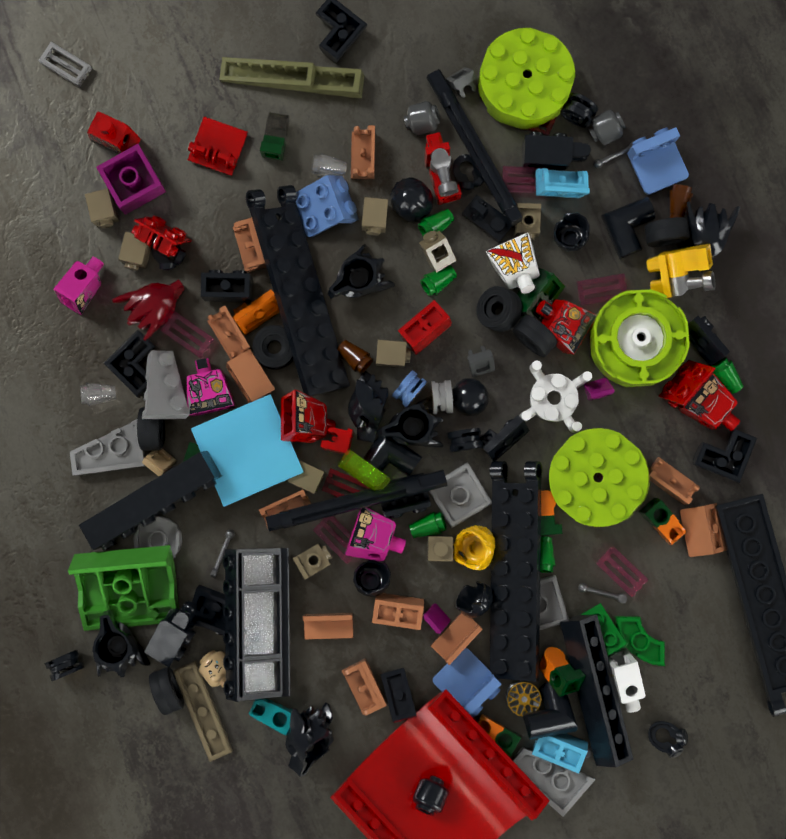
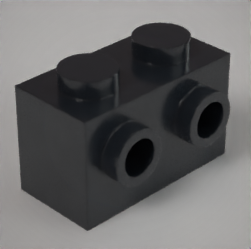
M209 270V273H201V298L204 301L252 302L253 278L247 271L234 270L233 273H223L221 270Z

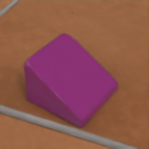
M606 378L584 384L589 401L612 395L615 392L613 386Z
M436 603L430 606L422 616L437 634H440L450 623V618Z

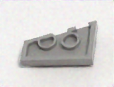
M151 350L147 355V389L144 393L145 410L142 413V419H186L190 413L173 351Z
M137 419L99 439H95L70 451L72 476L145 467L142 463L145 451L140 449L138 443Z
M522 747L512 758V761L550 800L548 804L564 817L596 779L585 773L579 772L578 774L532 755V750Z

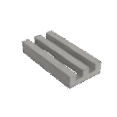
M50 42L38 60L40 64L79 88L82 85V80L86 79L87 72L92 70L89 64L53 42ZM52 50L82 67V70L80 71L51 53ZM50 58L59 65L76 74L77 77L75 78L71 76L70 74L58 68L46 59Z

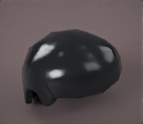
M566 213L562 220L555 224L554 240L558 247L565 251L580 250L589 240L590 225L583 215L579 213Z
M474 378L462 379L452 389L453 405L465 416L479 415L486 409L489 403L487 389L480 381Z
M368 560L361 563L355 569L353 583L358 592L365 596L374 597L383 594L389 587L391 572L385 562L380 563L375 560Z
M479 581L476 582V587L466 585L456 599V609L470 618L482 616L489 610L493 601L492 589Z

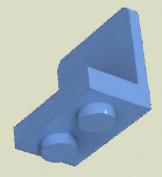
M667 127L654 133L655 136L649 139L642 137L635 140L627 153L643 191L647 195L684 181L689 176L675 144L680 137L676 127L670 130Z
M326 175L296 192V205L307 237H314L339 223L352 224L359 220L356 213V205L351 200L348 191L349 186L343 176Z
M465 648L450 665L446 664L433 677V683L441 691L447 689L473 718L483 709L481 704L487 698L492 700L501 690L499 688L501 685L499 679L468 648Z

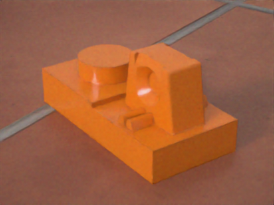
M272 289L251 302L252 304L249 306L244 302L233 310L235 315L232 318L244 335H247L280 312Z

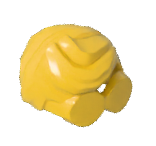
M477 525L460 531L453 544V559L473 570L480 571L486 569L492 561L496 546L492 532L487 527Z

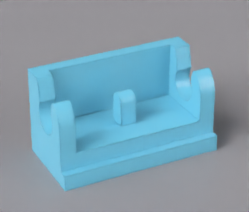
M547 168L536 169V196L581 198L590 193L587 171L574 172L548 170Z
M567 733L537 738L532 755L579 774L588 752V742Z

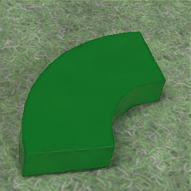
M615 616L616 628L627 643L626 648L633 655L647 663L665 666V642L654 639L646 633L642 627L641 617Z

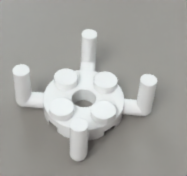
M538 360L534 361L529 367L537 380L530 393L531 407L522 412L520 417L525 422L536 415L550 422L563 420L570 432L580 431L582 424L575 422L571 415L579 403L577 388L590 381L592 373L586 371L571 381L562 374L544 375L541 370V362ZM555 391L560 395V402L553 405L549 403L547 399L549 392Z

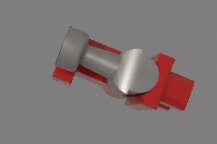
M440 132L427 135L424 162L426 168L430 167L429 174L438 205L460 200L462 195L460 185H457L455 181H451L450 178L451 156L449 142L443 143Z

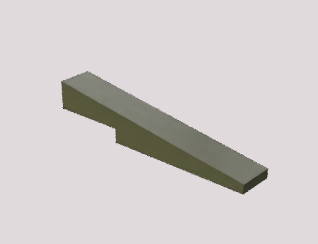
M222 57L219 80L227 83L362 99L365 76L361 69L319 67L309 62Z

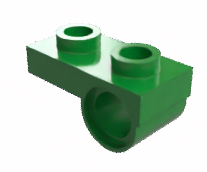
M601 603L581 614H597L608 658L627 647V643Z

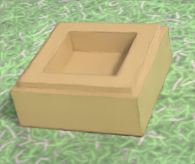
M162 449L151 451L144 457L142 463L157 476H161L171 469L177 460Z

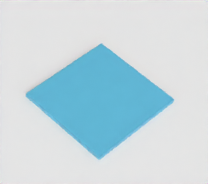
M271 394L191 428L200 452H209L222 475L215 480L217 483L215 488L223 507L304 473L291 441L281 440V417Z

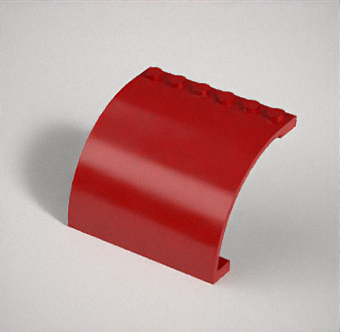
M447 689L417 710V717L407 719L391 733L330 797L367 839H498L525 816L531 821L536 819L550 801ZM430 776L442 779L444 781L443 786L449 791L443 810L440 813H434L433 816L415 808L416 804L413 802V795L419 781L424 778L430 779Z

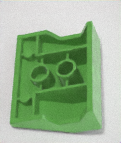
M171 545L74 554L68 573L69 575H74L76 580L78 610L84 631L100 629V616L107 610H111L115 621L131 627L159 624L166 617L170 609H179L176 571Z

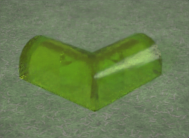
M347 450L338 463L341 469L356 478L364 486L373 490L384 489L390 482V478L351 450Z

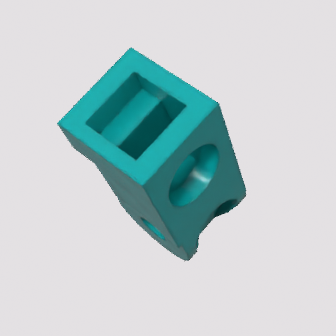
M268 698L254 700L248 713L251 717L285 736L290 730L292 709L275 703Z

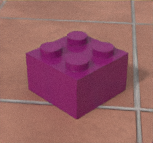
M139 144L96 167L119 209L125 215L166 193L164 186Z

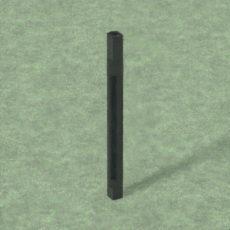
M438 69L428 74L426 79L500 210L505 214L511 226L521 222L522 215L517 208L515 200L441 70Z
M444 470L282 511L265 518L270 532L448 485Z

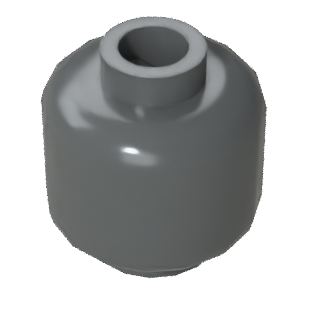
M424 101L408 107L407 116H404V122L407 130L411 129L415 135L420 136L434 132L437 129V124H440V115L436 105Z
M607 110L592 118L591 123L593 127L589 131L595 142L599 140L601 144L608 145L621 138L626 127L619 112L614 113L613 110Z

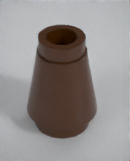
M673 185V189L670 190L669 218H684L687 202H691L693 193H691L692 187Z
M344 340L337 349L355 372L364 373L373 362L369 352L347 340Z

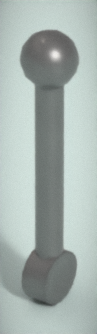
M634 141L628 147L603 159H596L594 166L601 168L603 163L628 152Z
M227 530L225 533L226 539L210 574L211 577L215 578L225 549H227L230 540L235 536L233 530Z
M580 583L578 586L580 592L588 591L617 599L620 603L627 602V596L623 593L619 595L588 587L585 583Z

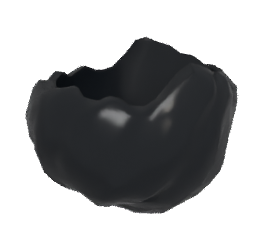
M414 177L404 178L396 182L391 191L390 199L392 209L407 222H417L430 214L433 209V196L431 190L424 182Z

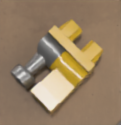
M710 244L663 251L658 256L649 258L646 261L649 273L660 271L661 279L650 282V289L665 294L666 298L681 296L687 290L703 287L705 291L715 290L713 271L703 272L702 277H689L688 271L709 270L713 266Z

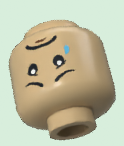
M212 650L199 662L201 664L199 672L211 687L219 685L223 687L226 681V670L223 665L225 652L223 651L216 652Z

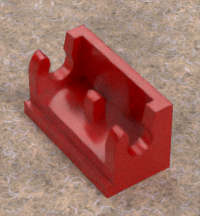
M433 300L402 326L398 332L403 341L407 342L414 354L417 355L452 326L450 316Z
M328 428L327 431L332 433L333 437L331 439L335 442L322 440L320 447L323 450L349 455L354 435L353 429Z

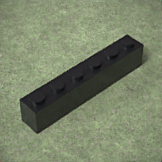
M199 452L79 524V527L92 550L102 548L105 551L116 545L114 540L122 536L125 539L136 533L134 528L142 524L145 527L156 521L154 516L162 512L163 515H166L175 510V504L181 500L183 503H186L195 498V492L201 488L204 491L212 488L217 484L215 480L222 475L209 452Z
M597 614L577 615L561 621L560 625L570 665L574 670L581 669L586 675L577 693L596 766L619 767L634 758Z

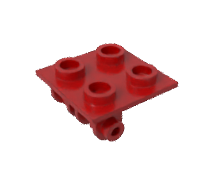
M203 117L195 141L189 144L188 151H190L187 160L232 176L248 132Z
M155 215L153 217L145 216L144 218L135 219L134 221L139 226L135 225L131 231L134 234V238L147 243L148 246H151L154 242L153 249H158L157 251L167 257L170 255L174 257L177 254L178 248L175 247L176 245L192 241L186 237L187 233L177 227L170 228L165 225L166 221Z
M688 360L679 368L676 376L665 384L659 397L669 400L668 404L674 409L677 406H685L713 373L715 368Z

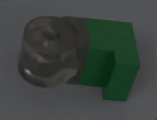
M269 113L264 138L260 147L262 157L283 161L288 136L289 115Z

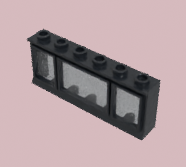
M289 548L225 549L223 557V567L225 569V580L223 582L225 606L223 608V616L225 618V631L223 633L225 656L223 665L226 670V681L224 682L223 689L226 699L239 702L289 697Z

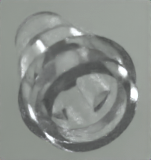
M322 153L320 155L314 154L312 174H317V177L326 175L345 176L346 161Z
M95 383L80 385L82 404L92 406L116 400L115 385Z

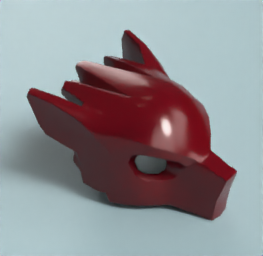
M179 279L170 285L151 283L138 290L120 295L112 299L114 303L128 302L124 307V311H131L127 324L130 326L140 323L137 326L139 329L145 330L149 328L143 338L146 341L159 327L166 324L172 318L177 299L185 290V287Z

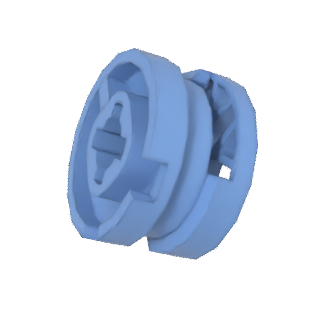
M412 370L394 391L392 397L396 400L400 399L402 405L407 408L428 382L423 378H418L417 373Z

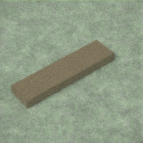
M197 660L173 670L209 762L232 753V746L205 680L199 672Z

